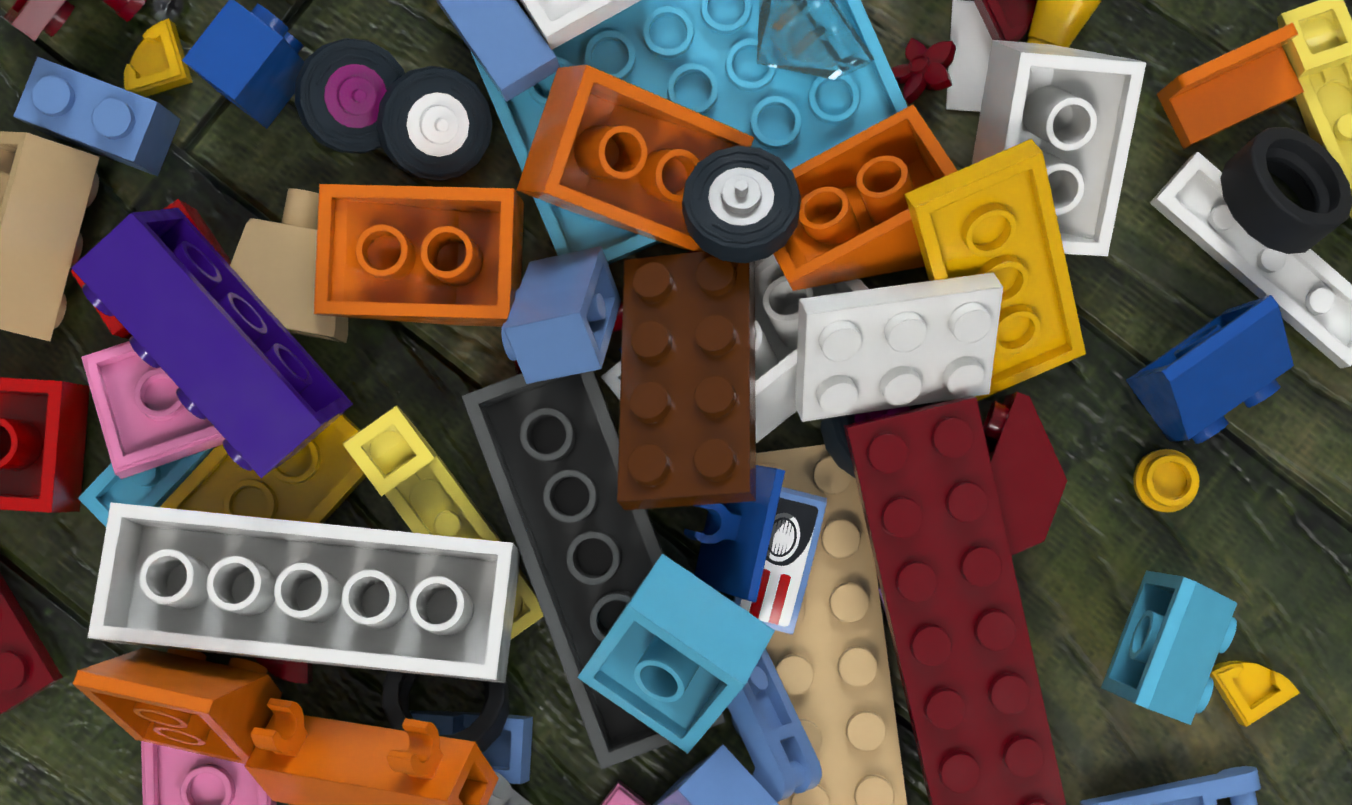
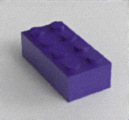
M179 208L130 213L72 267V270L85 283L82 286V290L90 303L105 315L115 316L132 335L129 341L138 356L152 367H161L179 387L176 393L185 408L200 419H208L225 438L223 446L232 460L245 470L251 471L253 469L260 478L300 452L353 405Z

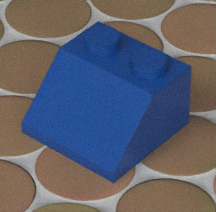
M1269 295L1227 309L1126 380L1169 442L1184 441L1192 438L1195 444L1202 443L1219 433L1229 424L1224 415L1242 402L1247 408L1255 406L1280 389L1281 386L1276 378L1294 366L1280 307L1273 296Z

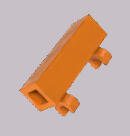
M270 698L267 703L273 715L266 728L254 727L250 733L255 747L244 765L272 801L291 805H487L499 779L476 742L439 736L438 729L432 722L405 718L402 724L403 731L304 715L301 706L297 702Z

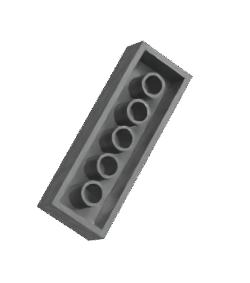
M595 371L526 384L521 373L463 395L462 399L601 770L670 744L669 740L577 678L661 554H664L647 509L624 510L617 502L619 434ZM724 711L711 727L726 722Z

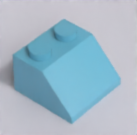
M661 554L577 678L688 754L746 685L775 630L700 580L693 573L684 569L664 554Z
M1146 570L1101 688L1134 704L1191 725L1195 713L1200 714L1206 708L1211 698L1214 681L1209 676L1218 653H1224L1234 638L1237 620L1232 616L1237 602L1186 577Z

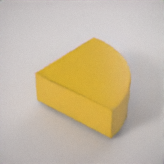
M168 18L147 29L142 35L143 40L135 49L130 63L126 64L124 70L125 90L147 97L193 83L188 66L182 61L185 55L176 25Z
M1235 660L1216 664L1213 666L1209 676L1213 678L1214 686L1237 722L1245 727L1300 693L1284 675L1266 666L1249 661Z

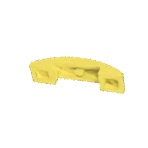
M1318 0L1281 13L1277 18L1278 27L1280 29L1293 23L1299 34L1282 46L1304 91L1295 98L1310 138L1322 145L1339 163L1350 183L1352 194V19L1344 0Z
M398 405L343 442V446L381 497L385 494L413 533L501 541L451 471ZM520 567L511 640L544 617L534 589Z

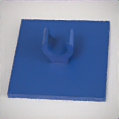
M756 465V501L694 505L708 510L704 531L684 530L686 537L701 542L694 573L696 577L715 590L747 601H757L785 470Z

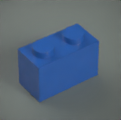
M229 0L182 61L218 93L267 129L295 94L296 78L304 64V60L298 53L304 45L288 32V26L262 5L257 3L250 12L235 0Z

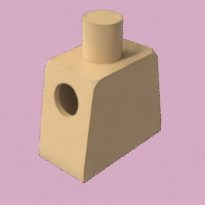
M289 188L282 222L277 223L250 218L244 227L230 266L289 333L346 343L348 337V317L314 314L319 193Z

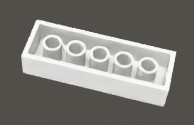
M111 502L88 638L119 644L505 683L521 554L515 544L511 542Z

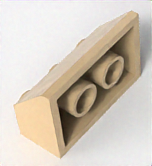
M0 131L1 330L51 341L53 330L62 322L67 304L66 296L63 293L70 268L77 263L82 251L83 238L79 232L86 208L94 201L99 187V177L96 173L99 156L27 132Z

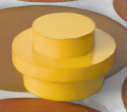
M1160 449L1150 452L1140 460L1134 472L1133 484L1138 498L1148 508L1158 512H1176L1187 507L1195 498L1199 488V474L1192 460L1182 452L1173 449Z

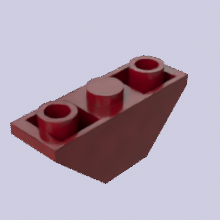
M1019 392L1006 395L1003 404L994 401L983 423L985 438L989 439L987 447L1011 556L1045 541L1068 481L1030 396Z

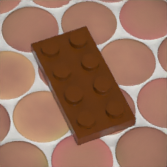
M705 251L624 260L617 502L624 510L756 501L755 261L749 263L722 261Z

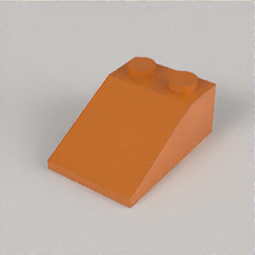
M587 64L557 68L516 191L573 213L689 252H701L703 250L688 233L682 212L686 180L696 165L715 151L734 146L751 147L754 137Z
M914 104L791 169L801 195L798 225L786 245L773 255L792 290L796 291L925 267L904 194L958 170Z
M319 184L314 314L444 325L502 327L514 303L515 292L521 285L524 201L514 188Z
M141 648L77 671L73 681V685L135 740L246 764L255 747L250 734L253 728L265 729L273 715V712L267 705L270 698L281 699L282 696L280 689L267 674V668L246 659L231 658L227 666L206 661L207 656L202 652L168 649L167 652Z

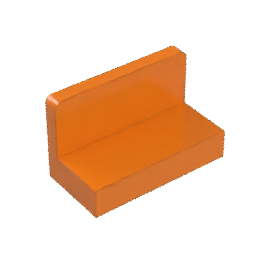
M1293 23L1179 75L1157 93L1183 149L1287 102L1304 92L1282 46L1299 35Z

